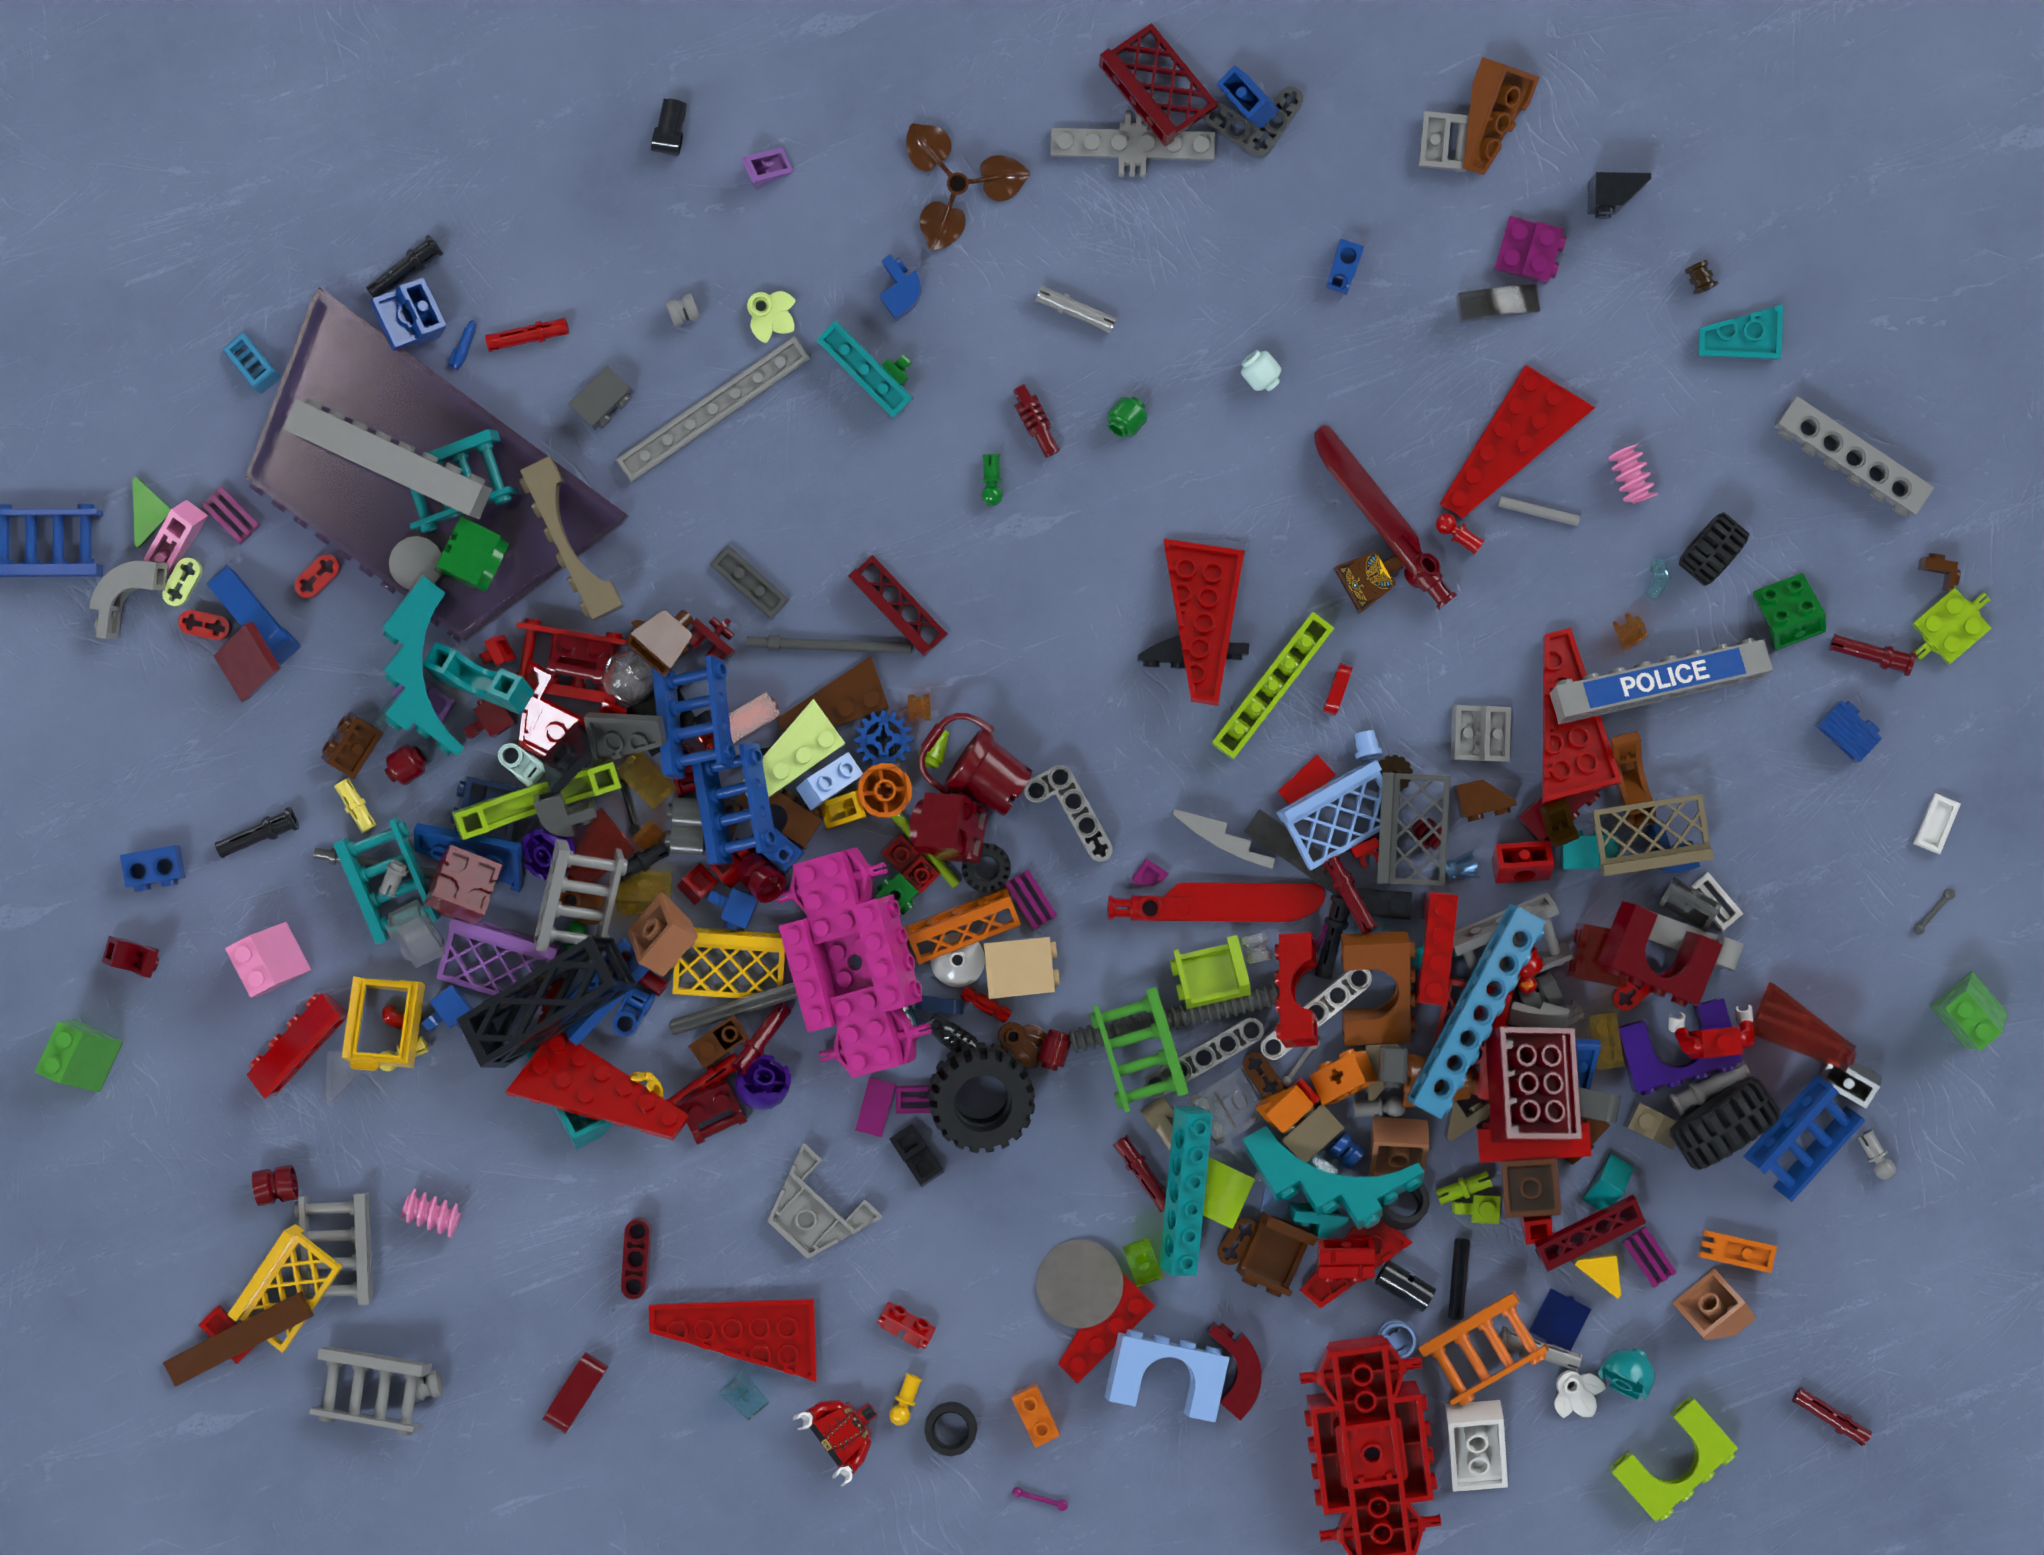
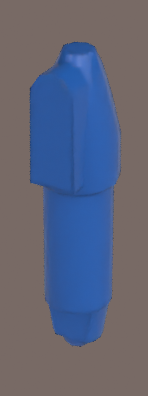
M474 320L469 321L463 331L458 347L452 351L448 366L453 367V369L458 370L468 355V349L476 329Z

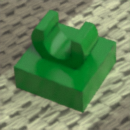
M902 355L895 364L888 358L882 364L902 387L909 381L908 376L904 372L912 363L905 355Z

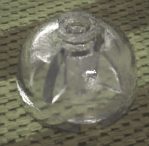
M633 649L617 652L608 660L603 679L604 687L610 696L613 694L619 699L617 702L632 706L641 703L654 692L653 667Z

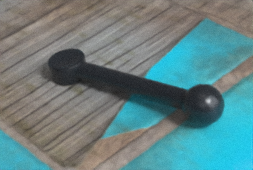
M620 779L621 788L619 789L622 792L631 823L629 830L631 834L637 835L640 833L641 827L635 821L626 789L628 783L626 780Z

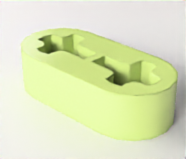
M183 558L176 564L166 583L165 591L162 592L163 599L168 605L181 607L188 602L203 573L202 566L197 560ZM193 563L192 569L195 570V574H189L185 581H183L186 574L183 567L185 565L190 566ZM183 584L179 590L182 598L172 601L173 596L169 594L171 589L177 590L179 585Z

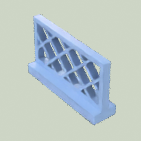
M1368 760L1276 812L1280 821L1285 823L1308 870L1315 869L1325 861H1329V858L1338 856L1380 832V824L1374 827L1375 822L1380 823V819L1376 817L1382 798L1383 778L1380 773L1382 769L1377 760ZM1374 778L1379 786L1377 797L1364 794L1367 782ZM1360 787L1359 792L1353 791L1356 788ZM1347 793L1357 795L1353 811L1341 807L1343 797ZM1362 798L1375 801L1371 816L1359 813ZM1337 800L1336 805L1330 804L1333 801ZM1324 806L1334 808L1330 824L1318 820L1320 809ZM1339 811L1352 814L1348 829L1336 826ZM1399 811V819L1401 820L1403 816ZM1314 813L1313 818L1307 817L1310 814ZM1357 816L1370 820L1368 829L1363 834L1353 831ZM1302 819L1310 821L1311 825L1308 836L1299 835L1294 823ZM1316 823L1329 827L1325 842L1312 839ZM1334 829L1347 833L1345 842L1340 847L1330 844ZM1352 835L1357 836L1356 838L1351 840ZM1311 842L1324 846L1321 857L1315 861H1312L1308 853ZM1329 848L1334 849L1333 851L1328 853Z

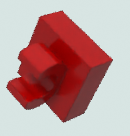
M505 635L495 636L486 640L484 644L488 650L479 655L484 665L494 662L496 666H500L517 659Z
M1376 837L1369 838L1349 849L1353 858L1359 857V863L1364 869L1367 868L1365 858L1368 855H1373L1376 863H1378L1379 853L1374 851L1379 848Z

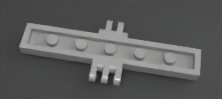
M1125 112V123L1120 122L1119 130L1051 128V157L1119 159L1118 177H1124V166H1129V177H1135V166H1140V177H1146V159L1214 161L1215 132L1183 131L1174 137V141L1165 147L1152 130H1147V124L1142 123V118L1137 112L1136 123H1131V112Z

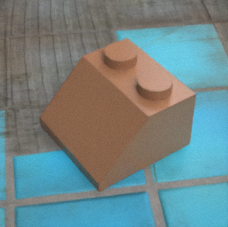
M662 892L659 893L627 930L638 963L663 977L671 968L676 966L680 957L694 945L698 938L692 921Z
M1373 1117L1370 1133L1368 1177L1398 1172L1418 1162L1425 1173L1429 1149L1428 1120Z

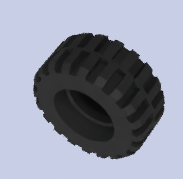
M976 1042V1047L969 1048V1044L962 1045V1051L955 1053L952 1050L947 1054L945 1062L940 1060L936 1066V1074L931 1075L928 1100L934 1123L948 1142L954 1141L955 1146L962 1150L966 1146L969 1147L970 1152L979 1153V1148H985L986 1153L995 1152L994 1146L1001 1145L1002 1149L1010 1146L1009 1140L1011 1138L1017 1141L1022 1136L1021 1129L1023 1127L1028 1128L1031 1122L1030 1114H1034L1035 1093L1029 1073H1027L1022 1061L1015 1058L1014 1053L1008 1049L1003 1051L1000 1045L992 1043L991 1047H986L985 1042ZM990 1076L1000 1080L1007 1090V1100L1004 1106L993 1116L983 1119H974L962 1114L956 1106V1094L959 1088L966 1081L974 1077Z
M1751 1076L1726 1087L1707 1099L1704 1104L1698 1105L1687 1112L1686 1115L1672 1125L1670 1136L1690 1167L1701 1170L1729 1157L1769 1130L1780 1119V1109L1758 1078Z

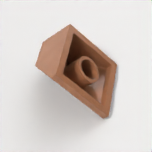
M1715 1268L1672 1302L1675 1308L1704 1340L1736 1336L1757 1319L1747 1303Z

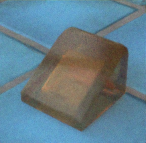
M650 820L632 837V841L642 850H646L660 840L662 841L666 837V833L654 821Z

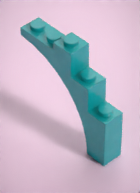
M421 575L381 625L385 630L383 633L384 637L395 645L399 641L402 643L382 669L386 673L384 679L396 688L400 684L403 686L401 691L385 709L384 714L388 716L385 721L397 731L401 727L407 731L415 723L417 726L414 730L426 739L431 735L438 741L436 747L448 756L452 752L458 756L464 749V746L446 730L436 716L427 696L422 669V651L426 630L433 612L445 595V592Z
M1267 1126L1242 1139L1245 1152L1276 1202L1282 1199L1286 1201L1298 1194V1190L1301 1189L1317 1216L1322 1213H1332L1342 1203L1358 1230L1363 1227L1371 1228L1381 1220L1380 1217H1382L1381 1204L1386 1206L1398 1199L1399 1194L1406 1190L1408 1192L1414 1191L1422 1185L1424 1180V1170L1419 1162L1398 1172L1373 1177H1350L1326 1172L1295 1157L1277 1141Z

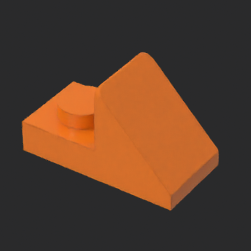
M1295 1085L1259 1101L1255 1109L1272 1128L1276 1126L1280 1132L1284 1133L1303 1117L1314 1104Z

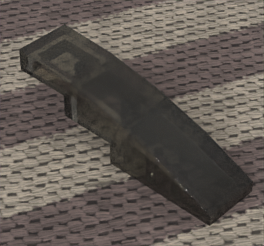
M1259 809L1244 832L1332 894L1339 895V892H1336L1333 888L1334 882L1324 865L1322 864L1313 870H1308L1287 827ZM1310 844L1308 853L1312 861H1315L1321 857L1322 852ZM1346 870V871H1347V873H1348V875H1350V876H1351V875H1352V873H1351V872H1349V871H1348V870Z

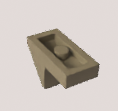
M1480 1100L1467 1108L1469 1113L1466 1115L1458 1103L1453 1101L1452 1108L1448 1113L1445 1138L1451 1142L1489 1117L1488 1101L1482 1103Z

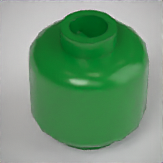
M1128 397L1120 398L1107 414L1108 428L1120 438L1135 436L1147 421L1144 403L1136 397H1132V399Z

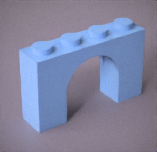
M1127 1329V1333L1118 1332L1104 1396L1108 1401L1136 1407L1141 1380L1147 1367L1160 1358L1173 1357L1182 1360L1190 1374V1386L1184 1413L1190 1418L1216 1422L1230 1358L1222 1353V1348L1207 1345L1206 1350L1196 1348V1343L1186 1340H1180L1179 1344L1169 1342L1170 1338L1161 1335H1154L1153 1339L1143 1337V1332Z

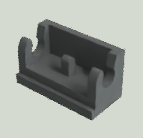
M1675 877L1658 903L1660 906L1667 907L1701 927V930L1705 932L1711 926L1722 906L1720 903Z

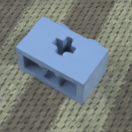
M848 752L805 779L796 789L809 809L813 810L852 785L863 773Z

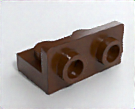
M350 712L348 716H344L337 725L338 731L334 738L329 739L325 743L321 758L327 764L355 779L384 733Z

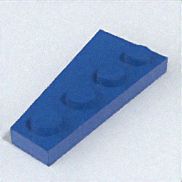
M421 823L416 824L413 829L414 849L416 852L440 860L441 854L452 845L502 864L495 883L498 884L501 881L511 885V890L520 893L523 887L522 843L481 835L462 840L456 830Z

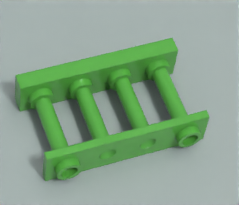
M1157 987L1146 990L1147 996L1142 997L1143 1000L1102 1013L1100 1012L1099 1005L1093 1006L1094 1012L1089 1013L1094 1029L1100 1028L1118 1087V1092L1114 1093L1118 1109L1124 1107L1125 1113L1131 1111L1128 1103L1171 1090V1093L1177 1091L1178 1097L1189 1094ZM1143 1011L1147 1013L1153 1012L1155 1022L1150 1024L1151 1027L1115 1038H1108L1104 1023ZM1153 1037L1155 1040L1161 1039L1164 1049L1158 1050L1159 1053L1117 1066L1113 1049ZM1159 1064H1163V1066L1169 1065L1171 1076H1168L1167 1080L1128 1092L1124 1091L1120 1076Z

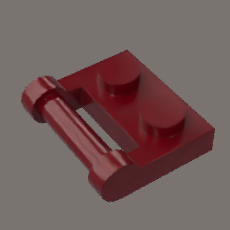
M557 633L551 658L547 666V675L556 676L557 673L591 679L593 683L602 684L612 643Z
M727 1078L677 1101L678 1108L689 1115L687 1125L697 1145L705 1142V1138L738 1123L742 1125L748 1122ZM732 1108L733 1114L700 1129L699 1123Z

